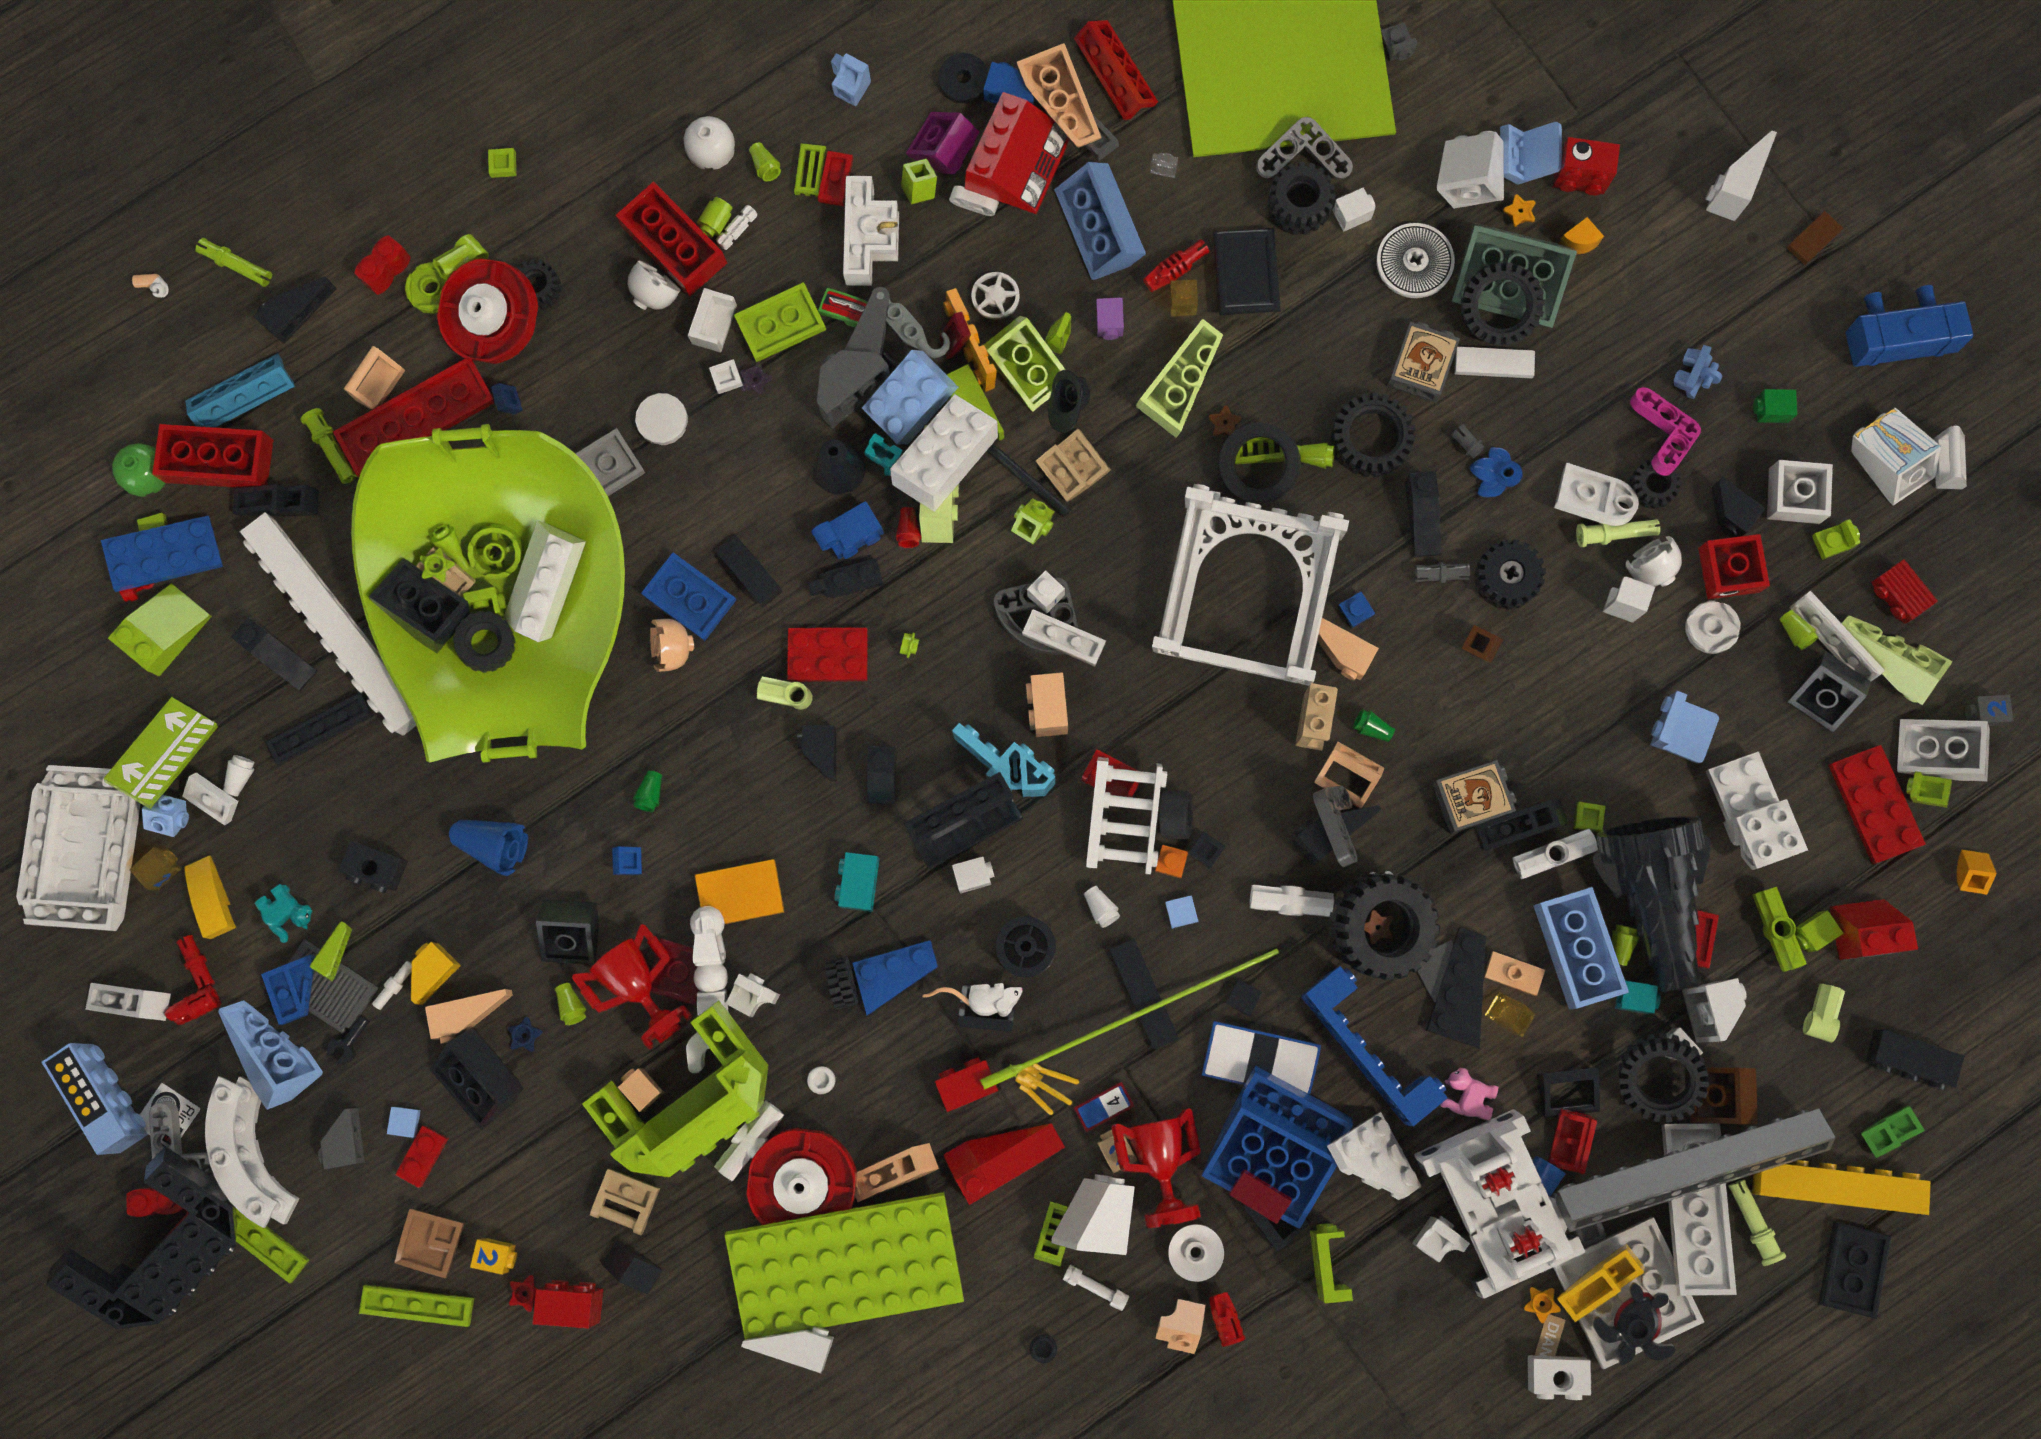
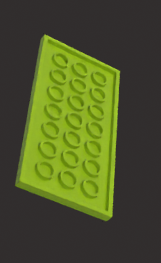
M944 1192L727 1231L725 1233L745 1339L806 1329L812 1330L813 1326L824 1328L964 1302Z

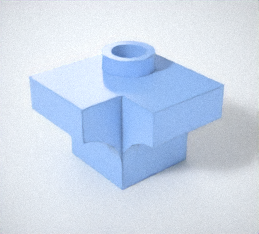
M836 53L831 61L833 72L837 75L832 83L834 95L856 107L871 83L868 65L847 53L844 57Z

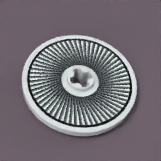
M1408 223L1393 229L1385 236L1377 253V269L1381 279L1388 288L1404 297L1423 298L1437 293L1447 284L1454 269L1455 258L1450 242L1439 230L1426 224ZM1412 256H1414L1416 259H1421L1419 265H1417L1415 262H1410Z

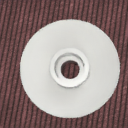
M1194 1224L1183 1227L1173 1236L1169 1245L1168 1255L1171 1266L1178 1275L1186 1280L1199 1282L1211 1278L1218 1272L1223 1263L1224 1248L1219 1236L1212 1229ZM1193 1247L1200 1248L1201 1254L1198 1257L1191 1256L1190 1251Z

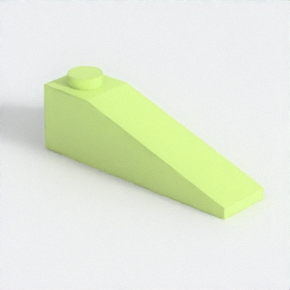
M1850 615L1842 622V625L1885 670L1882 673L1885 678L1899 692L1903 693L1904 697L1909 701L1918 702L1923 705L1952 664L1951 660L1919 644L1915 648L1905 644V638L1901 636H1885L1879 627Z

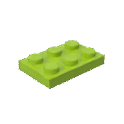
M804 282L734 314L756 362L826 330L824 322Z

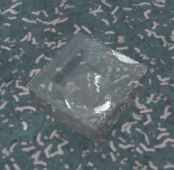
M1153 153L1150 173L1175 178L1178 158L1173 157L1169 153Z

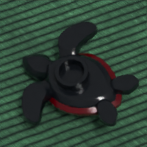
M1633 1282L1630 1285L1632 1297L1627 1299L1618 1308L1614 1317V1326L1608 1325L1597 1316L1593 1320L1594 1330L1603 1341L1607 1343L1621 1341L1617 1349V1359L1621 1365L1632 1361L1636 1353V1347H1640L1645 1355L1653 1360L1667 1359L1675 1353L1676 1349L1673 1344H1658L1653 1341L1658 1337L1662 1327L1659 1308L1668 1303L1669 1297L1667 1294L1657 1293L1653 1297L1649 1292H1643L1642 1287Z

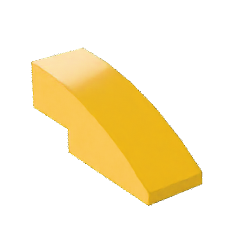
M207 856L185 866L188 892L202 937L213 939L235 929L236 926L228 909L230 902L212 857Z
M1626 1243L1584 1274L1557 1299L1576 1322L1621 1292L1623 1286L1643 1274L1644 1265Z

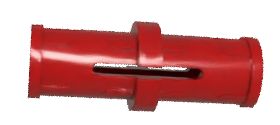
M193 935L183 937L184 941L182 939L176 941L186 961L184 966L186 970H190L197 989H204L207 985L213 986L215 981L212 979L205 964L207 959L204 955H201Z

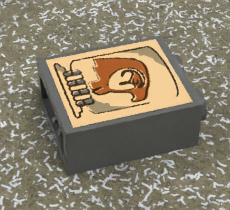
M1410 322L1387 387L1437 403L1460 338L1455 337L1453 333L1446 330L1437 331L1431 329L1422 322Z
M1497 760L1432 783L1450 834L1516 811V797L1512 791L1508 790L1505 782L1508 780L1507 773L1502 765L1499 766Z

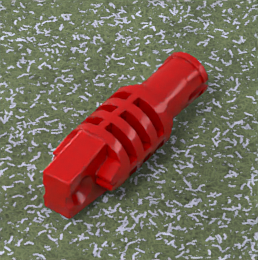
M1199 239L1186 250H1178L1159 263L1143 280L1148 289L1154 292L1173 283L1190 271L1194 262L1209 253L1207 245L1197 251L1205 242Z

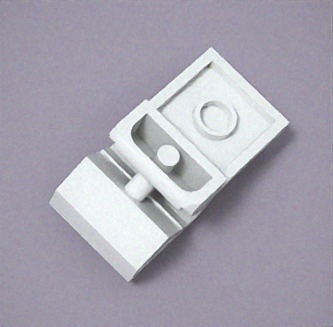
M1759 752L1706 771L1726 821L1723 824L1730 841L1734 845H1740L1741 857L1752 870L1808 851L1787 799L1779 801Z

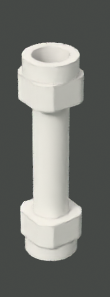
M1069 1265L1063 1277V1280L1073 1286L1078 1284L1110 1301L1109 1305L1121 1311L1128 1301L1129 1295L1118 1289L1116 1291L1109 1289L1083 1275L1082 1270L1072 1265Z

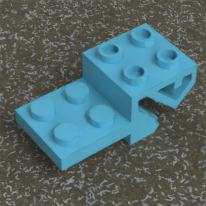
M958 723L952 730L954 739L990 769L986 773V778L1001 772L1011 792L1012 790L1022 789L1023 797L1045 796L1055 785L1054 769L1044 761L1041 763L1037 762L1033 756L1034 752L1022 743L1019 746L1013 742L1000 757L999 750L989 742L983 744L980 741L979 733L967 724L964 727ZM1017 759H1019L1021 780L1018 783H1014L1011 779L1010 763L1013 761L1014 779L1017 780Z

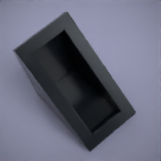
M618 1240L601 1264L618 1282L645 1294L650 1292L663 1269Z

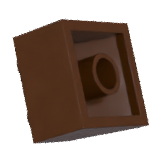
M1706 1067L1709 1087H1706L1708 1093L1706 1098L1702 1097L1703 1104L1700 1108L1696 1105L1694 1106L1695 1112L1690 1115V1122L1758 1124L1756 1068Z

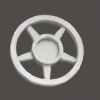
M991 272L981 276L975 282L971 293L972 303L976 311L983 317L992 320L1003 319L1011 315L1017 308L1020 298L1016 282L1010 276L1001 272ZM997 278L995 285L990 287L981 284L987 279ZM1001 280L1008 281L1015 291H1005L1001 287ZM978 288L985 292V300L979 306L975 298ZM1016 296L1012 307L1004 312L1002 304L1006 298ZM987 305L998 307L1001 314H989L982 309Z

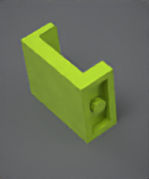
M1333 1223L1316 1225L1317 1230H1310L1318 1298L1323 1303L1353 1301L1351 1288L1345 1284L1334 1285L1329 1239L1345 1237L1344 1231L1337 1228Z

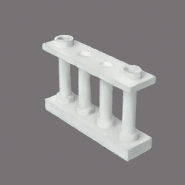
M1098 757L1086 867L1097 868L1098 861L1110 859L1146 863L1145 874H1151V868L1157 867L1158 851L1153 850L1160 787L1166 788L1167 771H1162V764L1158 763L1156 773L1113 769V766L1108 765L1109 758ZM1112 779L1152 783L1154 784L1153 800L1110 795V792H1105L1106 781L1112 782ZM1115 806L1152 810L1150 826L1107 822L1108 819L1102 818L1103 808ZM1106 832L1149 837L1147 853L1105 848V845H1099L1100 835H1106Z

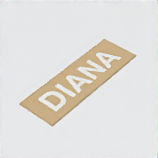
M1548 1315L1544 1322L1534 1356L1556 1355L1565 1324L1564 1319Z

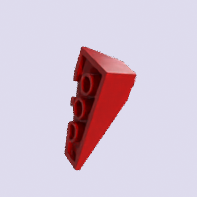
M1052 1123L969 1140L943 1156L970 1205L1059 1152L1065 1146Z

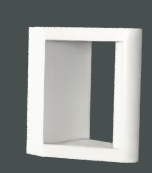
M1951 426L1934 438V441L1941 446L1935 476L1936 489H1963L1967 487L1965 435L1959 426Z

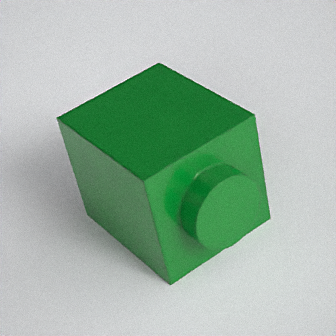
M1764 389L1755 398L1753 403L1754 414H1757V422L1789 423L1797 416L1796 390Z

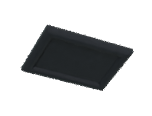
M1274 228L1213 231L1219 315L1281 312Z

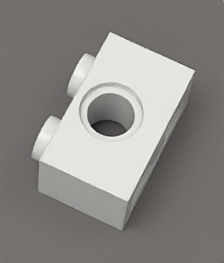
M1528 1355V1390L1537 1394L1539 1399H1554V1394L1565 1395V1399L1582 1400V1395H1591L1590 1360L1585 1357ZM1563 1371L1565 1374L1564 1382L1560 1385H1555L1553 1381L1555 1373Z

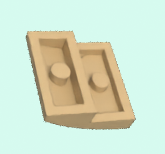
M1079 429L1074 431L1059 445L1055 444L1036 460L1037 464L1067 502L1111 471Z

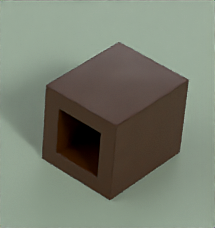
M1474 625L1461 649L1491 663L1503 639Z

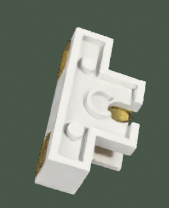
M846 176L843 276L846 285L872 286L873 261H898L897 201H874L872 176Z

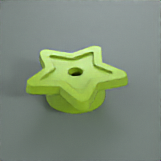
M438 548L432 555L420 556V560L425 567L422 574L423 579L436 577L441 582H445L446 571L455 565L453 561L444 558L441 548ZM434 564H439V567L434 568Z

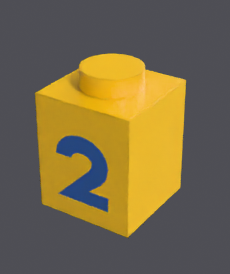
M488 1238L477 1239L470 1268L501 1275L508 1273L510 1269L514 1268L517 1260V1252H514L516 1245Z

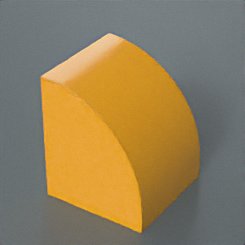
M1587 217L1565 233L1558 244L1574 248L1577 251L1576 254H1584L1596 248L1604 236Z
M1961 850L1957 864V883L1961 891L1987 895L1997 874L1990 855Z

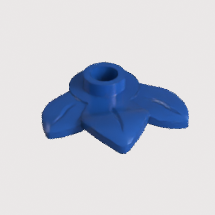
M1491 447L1489 458L1478 459L1470 465L1471 472L1482 480L1478 490V495L1482 497L1501 495L1506 487L1517 485L1523 476L1520 465L1511 461L1509 453L1499 447ZM1506 470H1513L1514 474L1506 477L1504 472Z

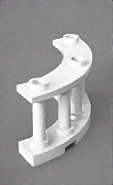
M218 1076L208 1103L205 1122L206 1150L214 1177L228 1200L252 1222L263 1228L266 1227L270 1218L282 1224H287L300 1198L282 1187L268 1173L263 1164L264 1160L255 1135V1123H257L261 1100L253 1090L249 1079L239 1077L235 1084Z

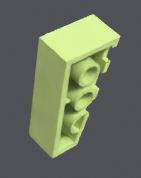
M959 484L935 512L920 503L919 519L922 542L953 543L954 521H958V505H954L955 497H959Z

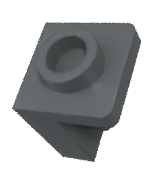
M1405 22L1381 30L1382 42L1390 62L1397 59L1402 61L1414 54L1417 40L1416 38L1411 39Z

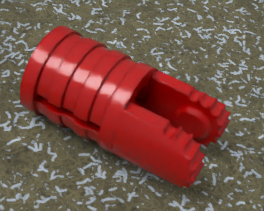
M208 985L204 989H200L173 1004V1006L168 1007L166 1012H164V1016L170 1021L173 1020L175 1021L174 1023L182 1025L220 1007L221 1000L216 990L211 985Z

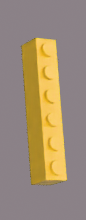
M1797 1160L1791 1162V1165L1784 1164L1753 1174L1752 1194L1929 1215L1931 1181L1920 1180V1174L1903 1172L1902 1178L1892 1177V1171L1875 1169L1874 1174L1864 1173L1865 1168L1847 1166V1171L1836 1170L1837 1164L1820 1162L1819 1168L1809 1167V1161Z

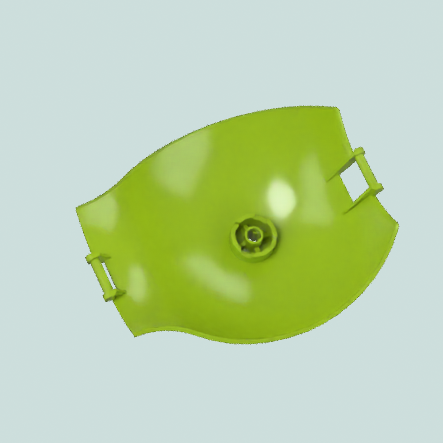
M483 424L481 428L444 431L441 428H435L432 430V436L378 445L367 459L361 471L353 501L351 536L354 568L360 598L371 634L387 671L414 718L424 747L426 761L431 763L477 751H482L481 760L483 763L498 758L521 756L537 758V746H561L584 749L586 747L587 712L594 689L608 662L616 639L622 613L625 581L624 553L619 525L613 507L599 480L573 451L557 440L538 431H492L489 424ZM482 439L486 446L452 449L448 441ZM540 520L586 541L552 638L537 642L515 632L510 626L515 637V651L512 653L510 661H507L504 667H500L493 672L487 671V673H483L478 670L474 671L469 666L467 667L455 651L453 636L438 653H435L413 638L369 599L372 592L403 558L417 566L421 561L420 556H425L434 547V544L431 542L433 532L444 525L454 527L462 554L471 566L465 572L476 580L467 592L495 586L499 593L503 592L506 605L509 603L537 521ZM497 546L502 552L497 554V551H493L492 548ZM489 603V607L485 609L474 610L473 607L469 608L470 614H475L477 611H490L495 614L493 603ZM486 629L476 632L471 640L472 648L480 654L492 652L498 643L496 634ZM528 736L527 745L491 748V739Z

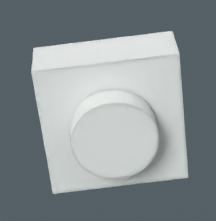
M734 359L709 367L718 394L743 386Z

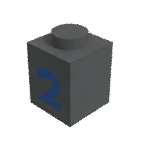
M2010 695L1978 696L1968 700L1965 707L1967 720L1987 721L1989 726H2002L2013 722Z

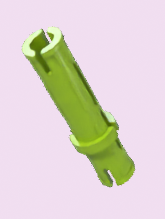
M201 238L198 241L199 244L207 247V249L196 245V252L214 260L216 265L226 266L263 287L270 283L261 278L262 275L271 279L272 273L231 253V250L225 246L219 247L206 238Z

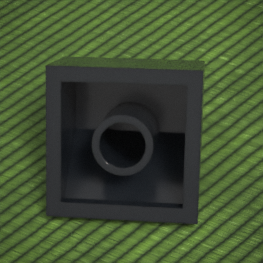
M1825 651L1808 670L1788 702L1834 732L1866 698L1871 681Z
M543 900L536 919L541 962L594 965L596 962L599 931L597 903Z

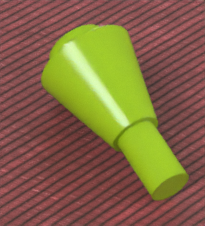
M444 525L437 528L433 532L431 542L438 548H441L464 571L468 570L471 566L462 554L454 527Z

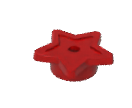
M532 1275L523 1282H510L513 1291L509 1302L510 1306L520 1305L527 1312L532 1311L536 1289H538L535 1287ZM524 1291H527V1296L523 1295Z

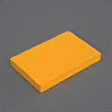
M774 859L695 875L700 907L711 906L718 909L723 915L724 924L785 913Z

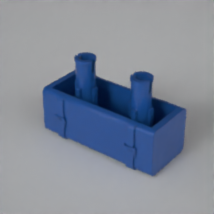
M1925 285L1915 290L1920 307L1885 312L1881 292L1866 295L1864 301L1868 314L1858 316L1846 331L1853 366H1875L1879 363L1929 356L1939 357L1944 354L1959 352L1973 337L1965 301L1937 305L1933 286Z

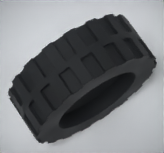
M477 611L475 614L467 615L468 617L462 619L459 626H456L455 636H453L454 648L460 660L467 667H471L472 670H478L483 673H487V671L493 672L500 667H504L505 663L512 658L511 655L515 651L514 643H516L508 622L503 620L500 615L493 614L490 611ZM484 629L494 632L498 639L496 648L488 654L477 653L471 645L473 635Z

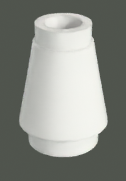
M233 755L232 760H228L223 791L232 796H239V793L255 770L252 768L254 761L242 756Z
M1097 886L1090 888L1084 893L1096 924H1100L1104 928L1120 917L1117 912L1119 908Z

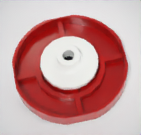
M488 259L472 260L454 271L442 288L437 314L439 329L448 346L463 358L491 364L501 363L516 356L530 341L535 329L538 301L531 282L516 267L501 261Z
M793 1128L780 1132L770 1138L757 1151L751 1161L747 1184V1198L750 1208L762 1225L852 1209L857 1184L856 1167L844 1145L824 1131ZM798 1183L803 1184L804 1188L799 1187Z

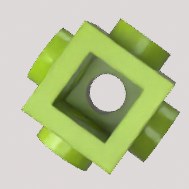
M1032 498L1026 505L1021 504L1014 516L1016 521L1011 531L1034 544L1041 535L1047 536L1054 524L1051 522V518L1055 511L1048 508L1045 503Z

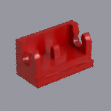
M1561 1108L1548 1162L1555 1164L1558 1168L1585 1175L1597 1120L1591 1115Z

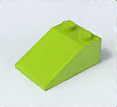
M1017 317L984 344L988 352V360L991 364H994L998 373L1032 412L1051 397L1053 379L1059 371L1065 370V368L1027 317Z
M171 583L127 616L108 639L146 671L160 676L212 616Z

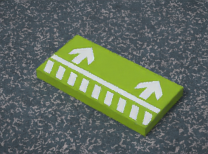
M171 697L103 778L104 782L151 809L218 728L217 723Z

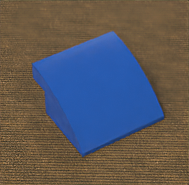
M1255 1066L1223 1125L1206 1162L1202 1177L1230 1191L1244 1169L1292 1198L1291 1204L1281 1219L1300 1229L1337 1167L1327 1145L1350 1131L1353 1126L1352 1117Z

